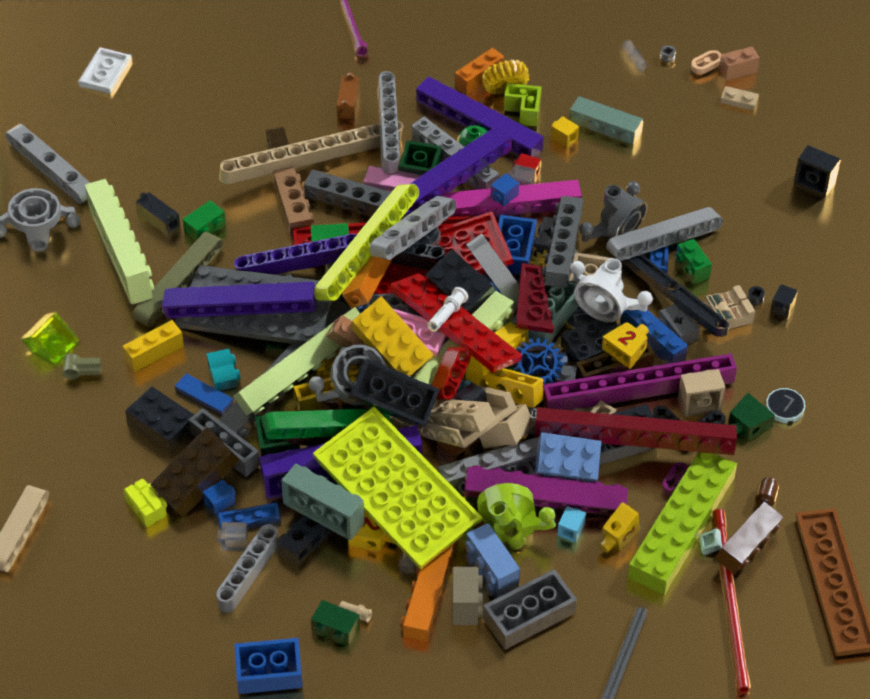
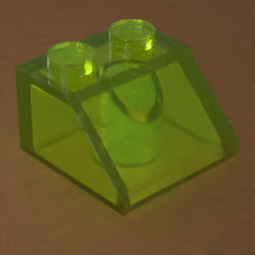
M57 312L44 315L21 338L22 342L34 355L53 366L80 341Z

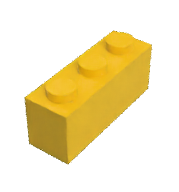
M171 320L122 347L125 361L136 372L184 347L181 330Z

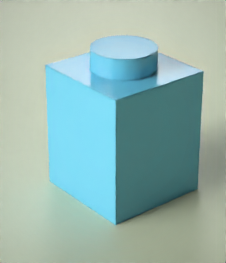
M567 506L558 524L557 536L577 542L585 525L586 512Z

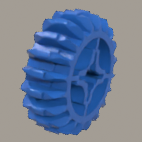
M530 338L528 340L529 345L522 342V348L517 347L516 350L522 354L521 361L523 357L527 360L526 362L530 365L529 370L526 373L520 361L512 365L515 366L512 371L530 376L536 373L547 374L544 377H538L543 379V385L554 383L553 380L559 378L556 372L560 373L562 369L559 367L564 366V362L560 361L563 359V355L558 354L560 349H553V342L548 346L547 339L540 343V338H536V343H533V340ZM535 350L542 351V352H541L540 354H538V355H534V354H532V353H529V352L535 351ZM548 355L551 357L553 361L554 367L552 370L549 369V366L545 363L546 357ZM542 359L541 365L534 367V362L537 363Z

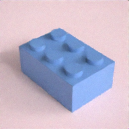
M541 433L537 442L535 473L549 478L559 476L564 480L580 479L587 483L597 481L601 441Z
M489 523L467 533V542L465 543L466 561L469 565L478 567V575H482V580L486 584V590L489 595H493L497 599L518 588L520 568Z

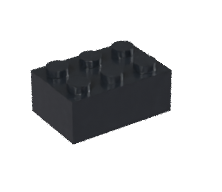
M453 249L425 275L426 280L435 285L445 295L451 296L453 289L456 287L464 289L468 294V300L460 306L471 315L494 293L493 285Z
M152 386L125 410L128 426L170 454L191 436L189 419L195 414Z

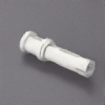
M460 287L454 288L452 295L444 300V305L427 323L429 325L428 328L433 332L438 331L453 312H457L460 309V305L468 300L467 292Z

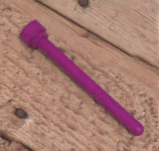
M341 0L355 40V53L357 56H365L369 52L367 43L362 41L348 1Z

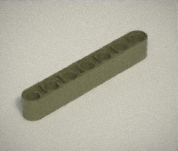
M204 232L157 283L154 290H152L153 298L142 301L136 306L132 318L148 327H152L164 314L162 303L165 289L187 288L192 283L199 265L207 266L219 253L223 246V239Z

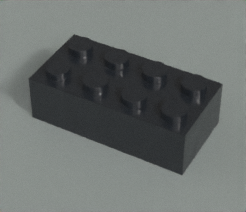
M366 358L361 363L348 398L370 408L375 407L384 414L410 425H417V428L421 429L426 426L440 389Z

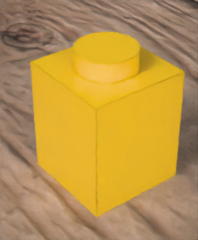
M562 116L551 125V139L568 148L578 139L579 126Z

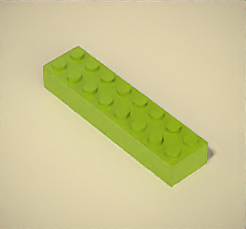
M697 453L631 560L627 578L665 595L698 540L699 535H701L713 515L712 512L716 510L735 478L737 463L714 453Z

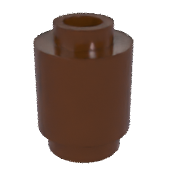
M766 477L759 483L755 496L757 504L761 506L765 502L770 507L775 504L779 490L778 482L774 478Z

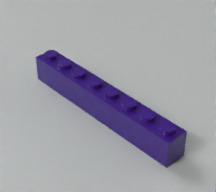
M428 76L416 88V101L465 127L480 126L488 132L498 125L511 137L512 150L510 151L518 155L522 153L535 157L543 149L544 136L440 83L438 80Z
M497 125L411 182L410 184H415L418 187L419 196L400 220L434 197L443 196L451 192L455 187L466 182L471 176L481 172L483 168L493 164L498 158L509 153L512 150L511 137Z
M314 282L168 288L164 291L162 308L166 318L315 312L317 299L314 296Z

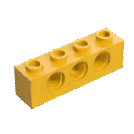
M504 368L494 373L490 371L484 376L466 370V380L479 386L510 392L514 403L526 404L528 408H534L543 400L542 378Z

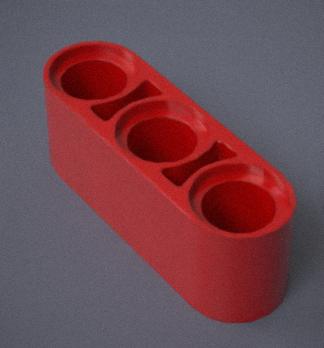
M450 347L446 350L431 386L440 389L436 399L451 400L454 398L471 359V353L468 348Z

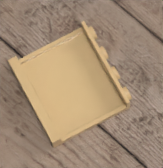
M479 386L486 391L487 401L496 418L481 433L459 431L458 429L427 422L426 426L417 429L421 437L465 448L517 410L510 392Z

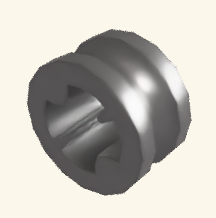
M670 45L663 46L660 51V59L664 62L674 61L676 49Z

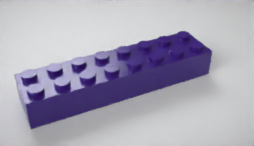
M417 425L397 429L422 455V442ZM324 444L259 457L261 479L266 499L283 496L282 479L295 464L307 467L316 475L323 476L329 482L338 485L334 478L313 457V452Z

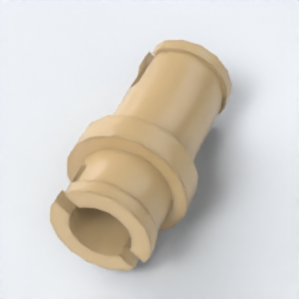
M342 601L339 605L344 609L359 614L360 621L368 623L371 619L372 610L366 609L364 605L356 606Z

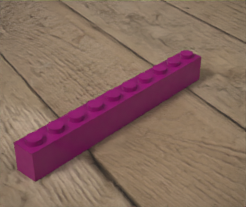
M725 354L543 385V403L545 408L574 410L576 408L593 407L600 400L606 404L676 393L679 392L681 375L704 372L706 370L719 369L724 384L735 383L737 367L732 354Z

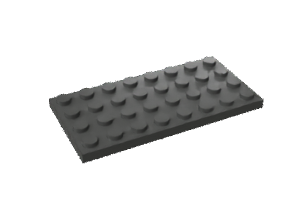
M199 265L190 287L286 282H314L316 286L319 281ZM316 300L315 312L176 318L174 323L178 328L303 345L325 328L335 300Z

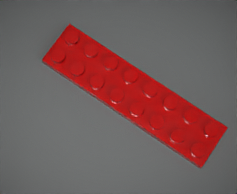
M420 273L390 285V291L428 321L434 317L444 305V300L448 297V295L438 290L435 285L428 282ZM460 306L457 312H453L439 328L442 333L457 345L468 348L471 356L492 373L521 361V353L462 308V306Z

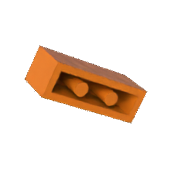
M492 47L455 72V88L468 96L483 86L482 75L484 71L488 70V67H492L493 64L504 62L505 56Z

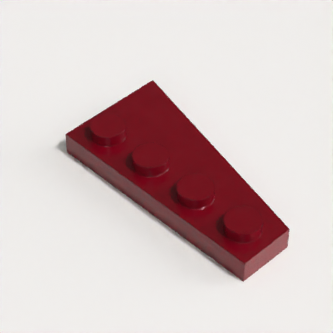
M524 263L521 265L515 328L553 334L554 325L551 321L548 297L545 294L541 266Z

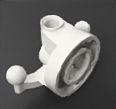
M610 258L606 260L594 275H583L585 266L581 261H574L570 266V271L574 274L573 280L578 282L574 290L575 300L581 309L597 320L614 322L620 318L625 310L646 312L647 306L653 300L651 293L648 291L639 293L637 299H631L623 295L624 285L621 281V262L617 259Z

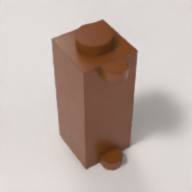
M348 73L347 76H342L336 105L337 118L355 119L360 84L359 77H354L353 73Z

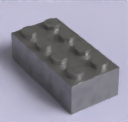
M553 569L483 605V620L506 650L575 614L577 599L556 570Z

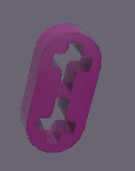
M677 462L671 467L662 484V491L665 495L671 497L689 468L687 464ZM683 471L679 476H676L677 472ZM674 482L675 487L669 488L668 486H671Z

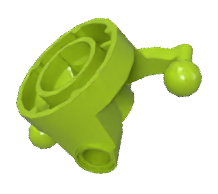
M512 483L496 484L485 489L477 499L478 513L482 516V521L485 525L489 523L500 541L508 543L511 549L522 548L526 542L525 538L535 530H548L556 526L554 522L555 512L550 507L541 509L539 517H536L533 493L522 485ZM467 533L461 537L464 542H467Z

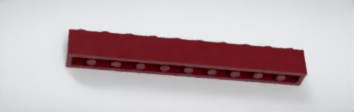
M537 408L535 437H540L541 433L598 440L605 444L735 455L737 441L735 425Z

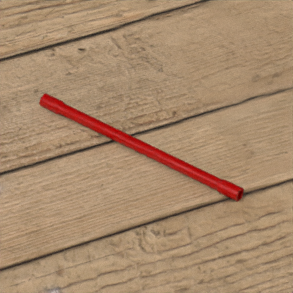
M716 509L712 512L714 528L718 529L721 533L723 547L728 541L725 512L722 509ZM721 564L736 667L738 692L746 693L751 688L745 662L733 573Z

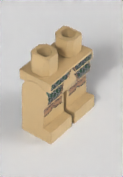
M740 285L734 286L732 291L705 297L704 303L729 322V329L753 323L755 310Z

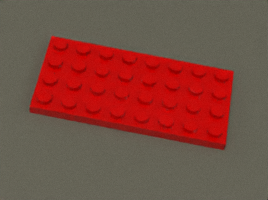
M492 211L438 229L440 232L439 238L432 244L443 247L446 255L453 249L479 274H484L486 271L466 245L482 233L505 266L514 264ZM390 263L373 295L393 293L390 291L391 283L418 273L426 278L425 275L430 270Z

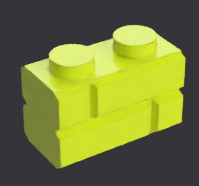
M144 479L135 482L134 485H130L123 490L125 501L146 527L166 517V501L162 496L158 497L156 490Z

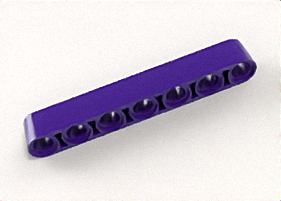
M356 234L243 255L235 259L234 266L236 270L276 275L335 263L356 237Z

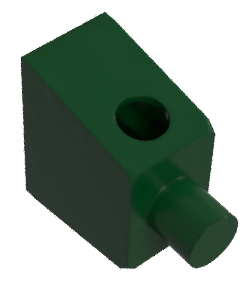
M747 393L731 410L728 423L729 425L736 426L737 434L740 433L744 438L751 439L773 427L775 414L750 393Z

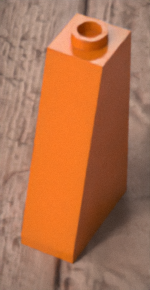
M374 256L369 258L343 291L342 296L351 309L367 304L370 301L392 259L387 260Z

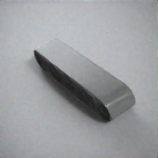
M481 233L466 245L505 297L514 301V311L517 314L519 284Z
M269 524L260 528L217 590V604L220 611L229 613L236 608L276 550L278 532L275 526Z

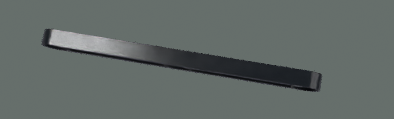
M641 254L621 261L710 333L718 337L728 335L729 322L645 256Z

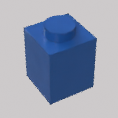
M506 173L491 184L490 197L503 207L519 195V182Z
M221 480L203 491L204 504L217 516V513L224 512L235 505L236 492L231 485H227L224 480Z

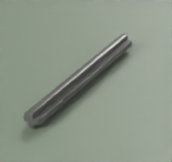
M636 608L601 699H614L646 618L647 610L645 608Z

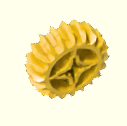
M505 60V62L493 64L482 75L483 86L488 93L493 95L505 94L507 83L527 84L529 81L528 68L526 64L519 60Z

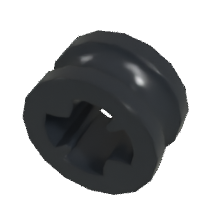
M753 286L749 289L747 299L751 304L759 305L763 303L764 289L759 286Z

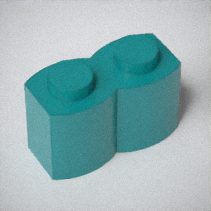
M229 349L206 353L214 388L221 391L238 387V380H241L239 369L234 367L236 365L235 355L231 354Z

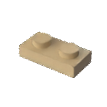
M725 86L720 103L754 111L759 94Z

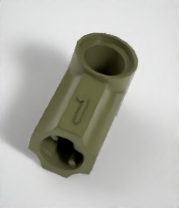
M76 354L64 356L62 375L66 379H76L79 375L101 374V358H80Z

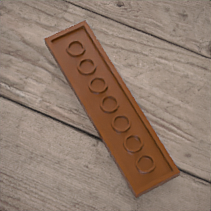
M836 508L797 512L795 516L835 655L841 656L870 652V618Z

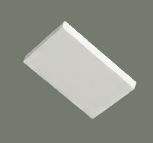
M99 47L78 81L79 86L111 94L132 60L131 55Z

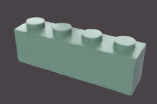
M578 96L570 109L569 120L574 124L634 145L642 132V118Z

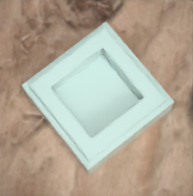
M718 529L699 535L702 554L707 555L722 548L721 533Z

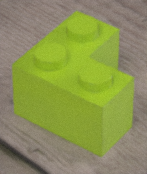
M507 83L504 111L520 112L521 125L537 127L541 103V87Z

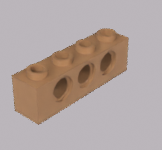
M290 167L273 171L276 192L289 233L293 235L294 227H308L314 223L313 214L308 211L310 210L308 199H304L306 197L304 186H300L301 177L299 173L296 174L295 168Z

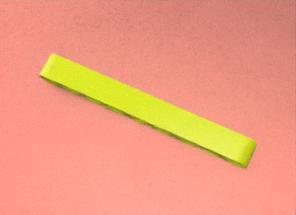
M402 184L394 188L315 286L314 296L317 300L334 301L338 299L371 257L370 245L373 240L398 223L419 196V189L415 184Z

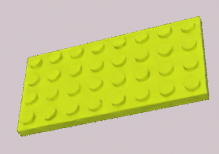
M375 407L371 408L313 452L314 459L340 486L352 494L359 495L364 500V511L420 570L482 521V516Z

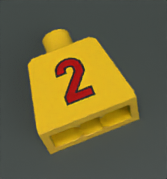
M624 323L603 336L602 349L630 369L647 347L648 338L646 334H648L649 330L644 324H640L635 328L629 323Z
M622 502L603 526V540L599 543V547L606 553L612 547L620 551L640 531L639 513Z
M365 511L364 525L352 540L348 539V545L375 551H380L385 541L395 544Z

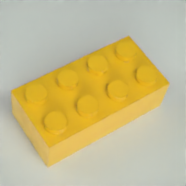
M382 296L352 320L349 325L366 346L374 348L383 357L387 367L410 377L433 356L432 352Z

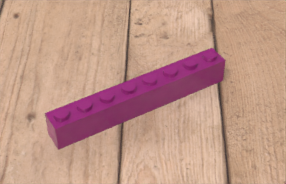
M477 465L468 467L465 473L463 496L478 498L485 489L491 486L512 483L522 485L533 493L534 506L564 510L569 506L571 508H578L586 513L612 516L622 502L627 505L628 488H624L619 484L609 486L597 481L587 483L580 479L564 480L559 476L543 477V475L537 473L527 475L521 471L504 472L499 468L489 470Z

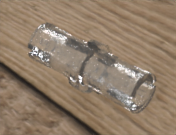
M630 40L625 41L624 45L622 44V49L627 53L628 59L635 64L639 71L644 70L647 67V62L642 58L641 52L634 47Z

